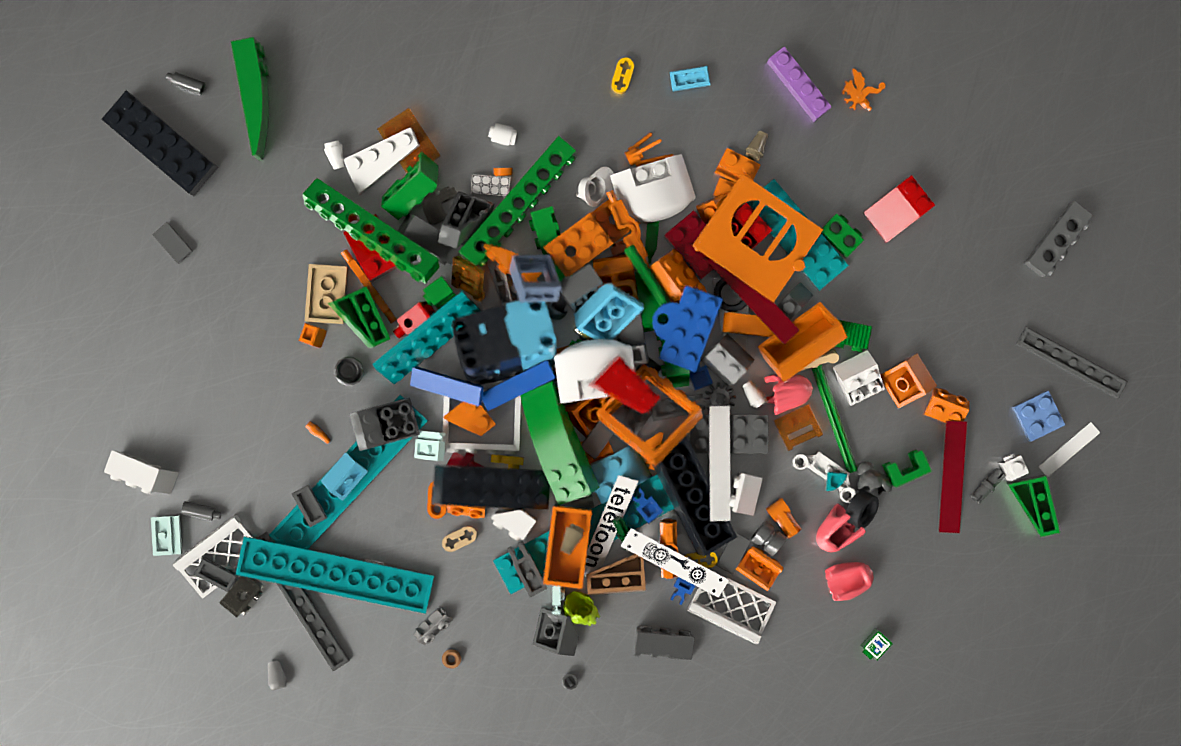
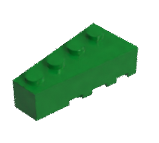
M553 206L530 212L532 217L529 220L532 231L536 230L538 237L534 239L537 250H542L543 255H548L543 247L561 234ZM553 262L559 281H561L565 276Z

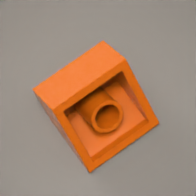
M918 353L880 374L883 384L898 408L926 395L937 386Z

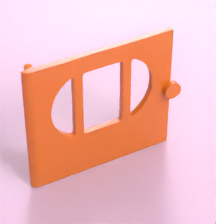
M742 174L692 246L696 251H700L767 299L774 302L795 271H802L805 268L803 259L823 229ZM759 201L758 206L738 235L734 236L731 221L736 209L745 202ZM767 205L786 218L787 221L767 251L761 256L743 244L741 239L763 207ZM794 225L796 244L792 252L783 259L770 261V255L790 226Z

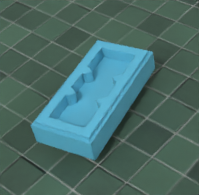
M708 66L669 73L672 92L711 85Z

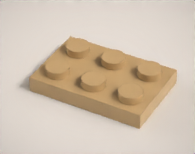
M309 264L305 322L344 324L341 317L328 303L346 295L348 267Z

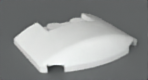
M682 154L610 175L617 199L623 201L629 216L635 221H639L638 223L657 222L670 218L684 210L696 198Z
M595 339L571 345L559 355L554 356L560 403L609 397L603 392L587 385L618 356L635 371L632 346L615 340Z

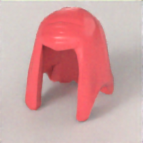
M777 374L764 378L766 383L778 381L773 387L775 395L766 397L767 403L775 404V415L803 405L812 395V384L802 375L795 374L785 382Z
M837 503L818 528L816 541L821 549L827 552H836L865 534L866 530L861 527L855 532V526L847 522L851 517L846 514V509Z
M861 562L842 563L825 569V576L828 580L827 585L830 588V593L833 594L832 598L834 601L851 600L861 595L871 587L874 580L871 568Z

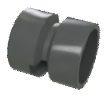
M766 520L751 537L755 544L758 546L763 545V550L771 556L778 552L787 539L779 530L774 531V526Z

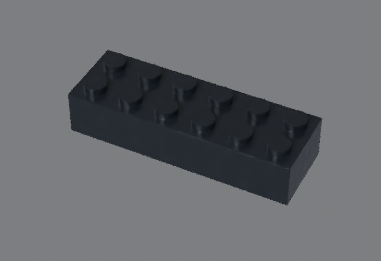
M127 90L101 119L192 196L196 195L219 168Z
M685 435L656 467L654 465L653 467L697 554L707 556L736 539L737 535L730 521H710V482ZM661 445L655 447L653 450L656 452Z
M435 465L432 504L441 506L549 510L550 485L543 470Z

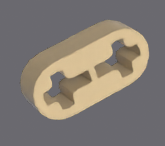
M465 526L445 536L442 540V546L448 552L456 551L474 542L477 538V531L472 526ZM465 530L473 532L471 540L468 538L461 539L460 536L465 534ZM448 538L451 540L458 538L459 541L454 544V548L446 546Z

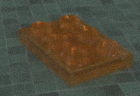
M409 108L377 128L384 140L408 128H413L420 146L402 161H399L406 173H408L406 169L409 165L413 167L418 162V155L421 151L433 161L441 157Z

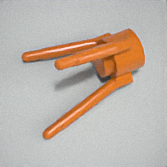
M652 132L629 147L628 151L624 152L630 165L635 164L636 167L674 155L668 154L641 160L644 158L643 152L662 142L661 139H658L639 149V146L653 135Z

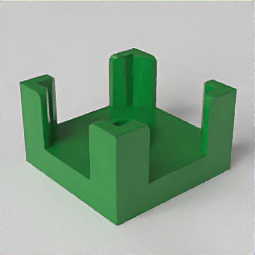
M915 449L908 452V457L913 467H906L901 472L896 463L886 462L881 465L886 477L891 480L893 487H899L932 472L923 450L918 451Z

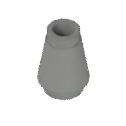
M280 662L268 663V686L271 687V690L285 688L287 679Z

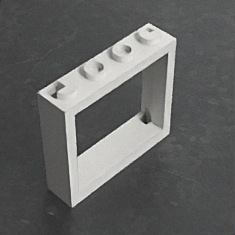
M504 381L487 383L481 386H484V388H492ZM444 396L443 417L450 412V397ZM521 397L515 398L514 445L449 443L450 422L443 418V433H446V436H443V442H445L447 452L458 453V449H466V452L477 453V450H485L486 454H497V450H504V454H516V451H520Z

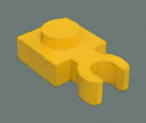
M491 454V462L508 464V468L519 469V465H524V457Z

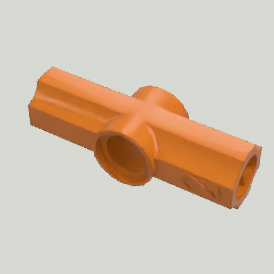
M671 518L660 520V544L666 547L673 546L672 550L678 553L677 520ZM661 568V577L666 579L678 577Z

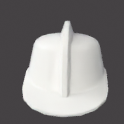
M601 167L591 176L584 177L579 183L576 196L586 201L591 207L598 206L607 196L606 193L613 189L610 175L614 174L613 171L608 167Z

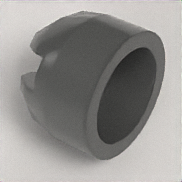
M567 674L562 679V685L564 688L572 690L577 687L578 679L573 674ZM567 677L569 681L573 684L571 687L565 680Z

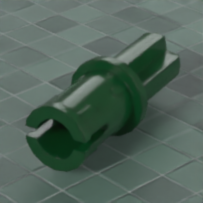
M616 516L612 522L617 531V537L623 543L630 528L627 527L623 517Z

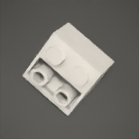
M868 350L833 367L837 380L850 406L885 390L878 365Z
M738 472V476L734 475L732 487H735L734 493L730 494V510L754 516L763 478Z
M524 509L497 512L491 517L494 520L493 524L500 529L506 528L509 530V535L517 541L519 539L524 540L537 521L536 517Z

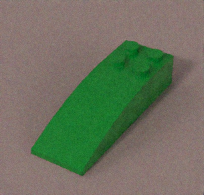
M251 37L231 41L252 156L260 161L263 160L269 124V94L266 77L269 76L267 64L265 65L263 58L266 57L264 46H261L260 42Z
M554 381L520 395L536 453L558 505L560 506L589 495L600 488L563 403H560V395Z

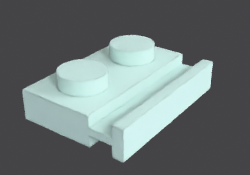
M419 431L420 435H418V439L415 441L414 458L444 461L445 442H443V436H446V433Z
M180 515L151 517L153 556L183 554Z
M553 585V606H556L553 607V614H560L561 607L558 606L561 605V601H565V587Z

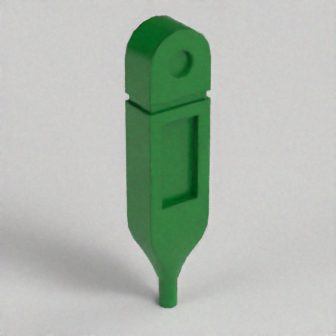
M659 221L647 224L645 250L648 254V264H651L652 257L657 249Z

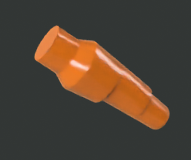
M309 421L305 426L311 434L319 437L328 444L331 441L317 424Z

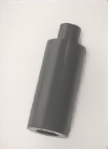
M168 72L166 75V80L171 81L173 86L200 96L204 91L205 82L178 72L174 74Z
M187 501L183 503L182 515L208 521L213 519L220 520L221 512L215 511L214 507Z

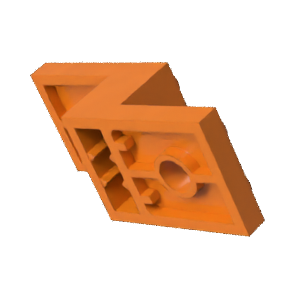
M609 199L543 247L565 277L571 276L631 231L629 227L619 230L616 225L609 222V216L612 214L609 209L611 204ZM566 247H574L576 254L573 257L567 256L565 253Z

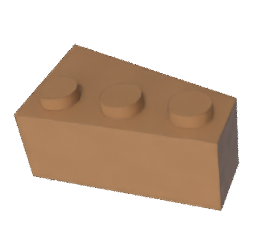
M636 554L586 574L588 595L646 591L644 560Z

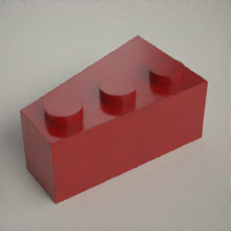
M620 356L615 357L587 385L640 413L648 412L661 398Z

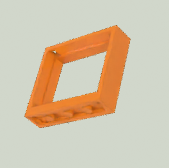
M643 364L636 373L644 381L646 379L691 414L655 452L612 416L623 404L620 401L611 397L596 413L599 421L656 467L702 419L703 415L702 408L697 405L696 401L691 402L681 389L676 390L667 378H661L655 368L652 369Z

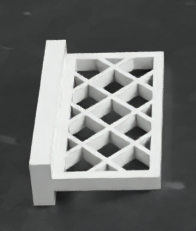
M236 514L173 563L176 570L183 574L202 599L215 590L217 586L210 583V588L203 592L199 587V579L201 578L189 575L185 568L189 565L199 566L202 555L209 553L214 554L213 562L216 560V554L227 555L226 565L221 566L232 569V572L236 573L237 567L229 566L230 556L239 557L240 554L230 553L231 543L242 544L243 541L233 540L232 534L239 528L244 533V536L252 537ZM219 542H229L228 552L217 551V544Z
M725 576L723 577L729 580L727 584L733 585L736 594L726 597L723 590V598L713 601L711 593L707 592L710 603L703 605L697 602L699 594L706 591H701V588H697L687 611L754 644L759 643L763 630L776 604L775 601ZM747 592L751 595L753 602L743 605L739 594ZM737 595L740 607L730 610L727 599ZM724 600L728 611L720 613L716 610L714 603ZM760 601L769 603L768 611L760 614L757 603ZM754 604L758 615L748 618L744 607ZM742 609L745 619L738 622L734 620L732 611ZM759 617L761 626L758 631L751 628L749 620Z

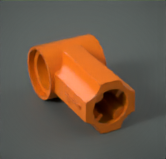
M782 498L766 508L775 523H778L788 539L802 530Z

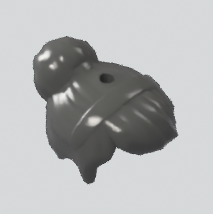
M863 462L858 466V473L860 475L857 484L858 491L870 490V493H872L877 488L878 495H881L883 491H892L893 485L891 480L885 474L875 470L871 462Z

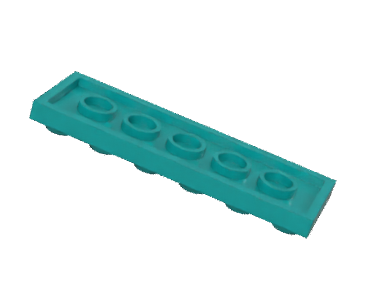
M775 179L764 187V189L807 218ZM754 200L747 203L755 210L759 201ZM767 205L759 213V216L773 230L770 232V235L775 239L787 219ZM794 225L790 226L779 242V245L788 255L796 244ZM820 234L803 259L805 268L802 272L820 291L849 265L826 238Z
M461 291L372 365L395 385L411 372L413 367H418L419 364L454 337L452 322L455 318L479 312L481 309Z

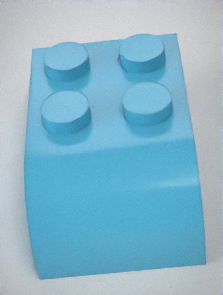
M605 284L574 314L576 329L593 339L613 340L644 309L642 302L612 284Z
M629 445L591 465L600 488L595 490V493L601 504L609 500L618 476L638 481L637 485L652 477L642 456Z

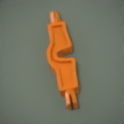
M614 190L607 192L606 194L611 202L609 209L613 215L616 227L619 230L626 227L631 229V233L623 238L627 247L634 245L647 266L650 267L645 258L648 254L640 239L641 231L638 223L629 216L623 201L617 199Z
M344 250L341 255L363 286H367L371 297L390 323L395 322L397 318L348 250Z

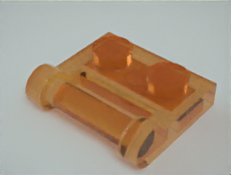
M459 255L453 257L451 285L457 289L464 290L472 295L473 299L481 302L485 298V292L483 291L484 270Z
M809 404L773 420L787 451L793 450V447L816 436L817 438L823 436ZM811 424L813 430L789 440L787 435Z

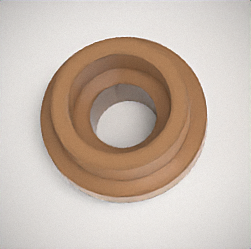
M449 649L444 652L442 662L447 668H456L461 662V655L457 650ZM450 655H453L455 657L454 662H450L448 660V657Z

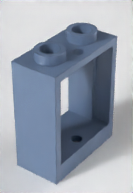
M513 255L509 270L519 301H558L561 284L551 256ZM543 272L546 282L525 283L522 273Z

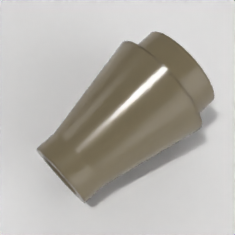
M763 131L757 132V135L746 148V156L748 158L759 161L763 157L768 138L767 133Z
M574 524L566 527L560 550L571 555L574 548L583 538L584 530Z

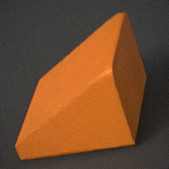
M305 323L299 341L321 348L327 330Z

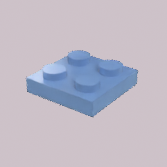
M1045 391L1013 407L1029 442L1065 426L1049 391Z

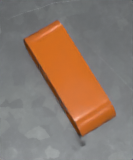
M724 312L722 332L762 337L774 335L757 315Z

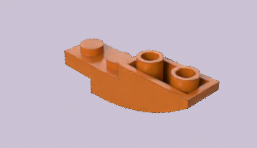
M485 243L483 245L487 250L485 254L492 261H497L499 264L497 267L503 274L506 275L508 273L511 275L509 269L512 257L518 254L505 248ZM522 273L525 283L539 282L537 278L542 273Z

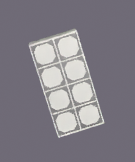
M472 175L471 194L506 197L510 192V177Z

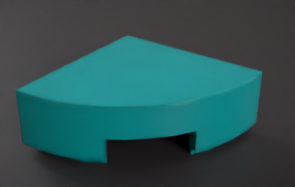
M827 472L825 491L839 488L845 482L847 473Z

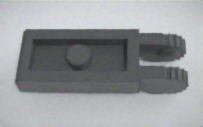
M703 394L687 396L689 400H699L703 398ZM671 398L657 401L651 408L653 422L690 414ZM698 405L702 408L701 410H705V405Z
M520 541L518 545L524 555L523 558L518 560L512 546L507 549L529 597H532L548 588L546 584H543L544 580L531 554L528 553L523 541Z

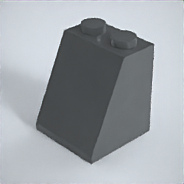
M726 334L701 359L724 383L728 384V387L733 385L755 360L729 334Z

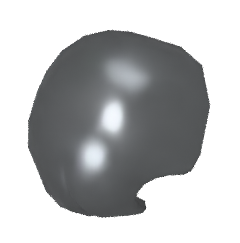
M560 295L558 301L545 302L550 319L561 320L568 313V311L564 312L567 304Z
M344 357L334 367L335 377L343 385L353 386L359 383L364 375L362 363L354 357Z

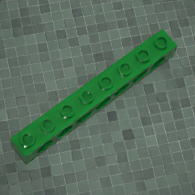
M558 136L459 250V255L476 269L479 266L483 267L489 260L485 254L487 250L478 251L476 248L477 244L487 243L500 247L502 245L500 241L504 237L508 238L514 231L512 227L517 222L520 224L527 216L525 212L537 205L539 202L537 198L541 194L545 195L552 186L549 184L554 179L557 181L564 173L562 169L574 162L576 150ZM559 157L561 163L555 165L551 162V158ZM541 171H546L549 177L541 179L538 174ZM533 185L537 191L532 194L528 193L526 187ZM515 200H522L524 206L521 208L515 207L513 204ZM509 214L512 220L510 222H503L501 216ZM496 228L500 233L498 236L492 237L488 233L489 230Z
M316 178L303 192L304 205L308 209H314L323 219L330 220L338 229L347 231L354 240L362 241L369 250L377 251L384 260H390L395 263L399 270H405L414 280L426 284L440 268L437 257L320 179ZM382 241H389L386 244L381 243ZM398 251H404L402 254H397ZM414 261H419L418 264H412Z

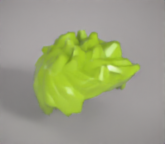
M573 591L565 597L563 612L565 616L570 617L572 623L589 626L596 624V617L600 618V615L589 595Z

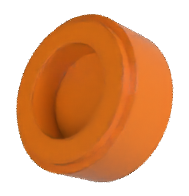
M493 168L495 176H509L513 174V168Z

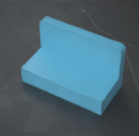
M344 453L321 482L332 494L343 501L368 471L348 453Z

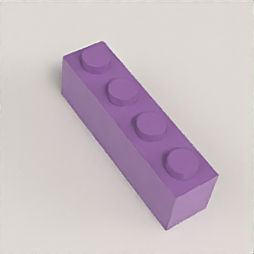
M785 47L768 59L767 63L813 122L831 109L832 106Z

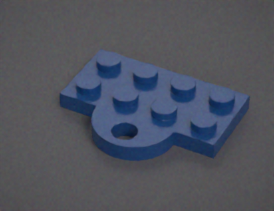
M686 285L679 303L668 302L661 305L653 316L654 331L661 339L665 340L659 359L696 372L723 298ZM661 313H665L669 317V321L665 324L658 321V315Z

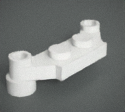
M819 451L815 455L797 454L794 456L792 464L796 469L802 470L808 467L825 480L827 479V472L847 473L845 482L838 490L840 499L843 502L850 503L856 493L851 488L848 478L849 472ZM798 458L802 459L801 465L797 464ZM846 491L849 492L848 498L844 497V493Z

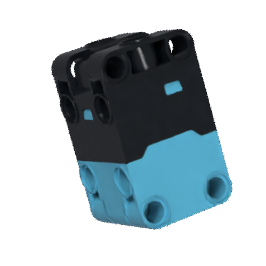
M516 301L457 317L452 322L457 354L465 379L468 382L478 385L493 383L519 375L547 360L551 366L555 364L554 356L557 355L556 337L545 302Z

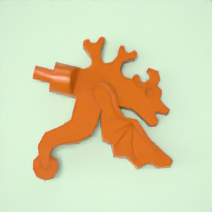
M853 68L854 85L857 89L853 86L852 80L849 83L845 81L846 86H844L842 94L844 95V92H847V95H850L851 98H845L844 101H846V104L851 101L853 102V105L849 107L850 109L856 110V104L859 103L864 109L867 108L870 111L872 107L865 97L870 93H880L886 85L881 82L878 89L873 87L864 88L865 78L862 77L861 72H857Z

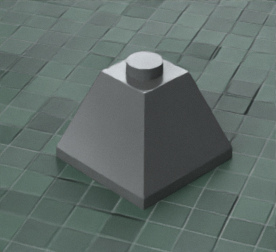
M541 608L532 645L558 655L575 656L579 637L570 617L563 614H553V611Z

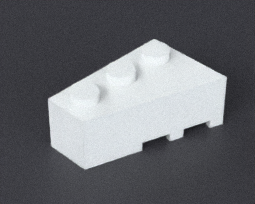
M113 450L104 470L105 473L111 475V479L120 482L124 480L127 486L133 488L139 486L142 488V492L151 495L153 492L171 494L179 473L162 469V466L157 464L152 465L143 459Z

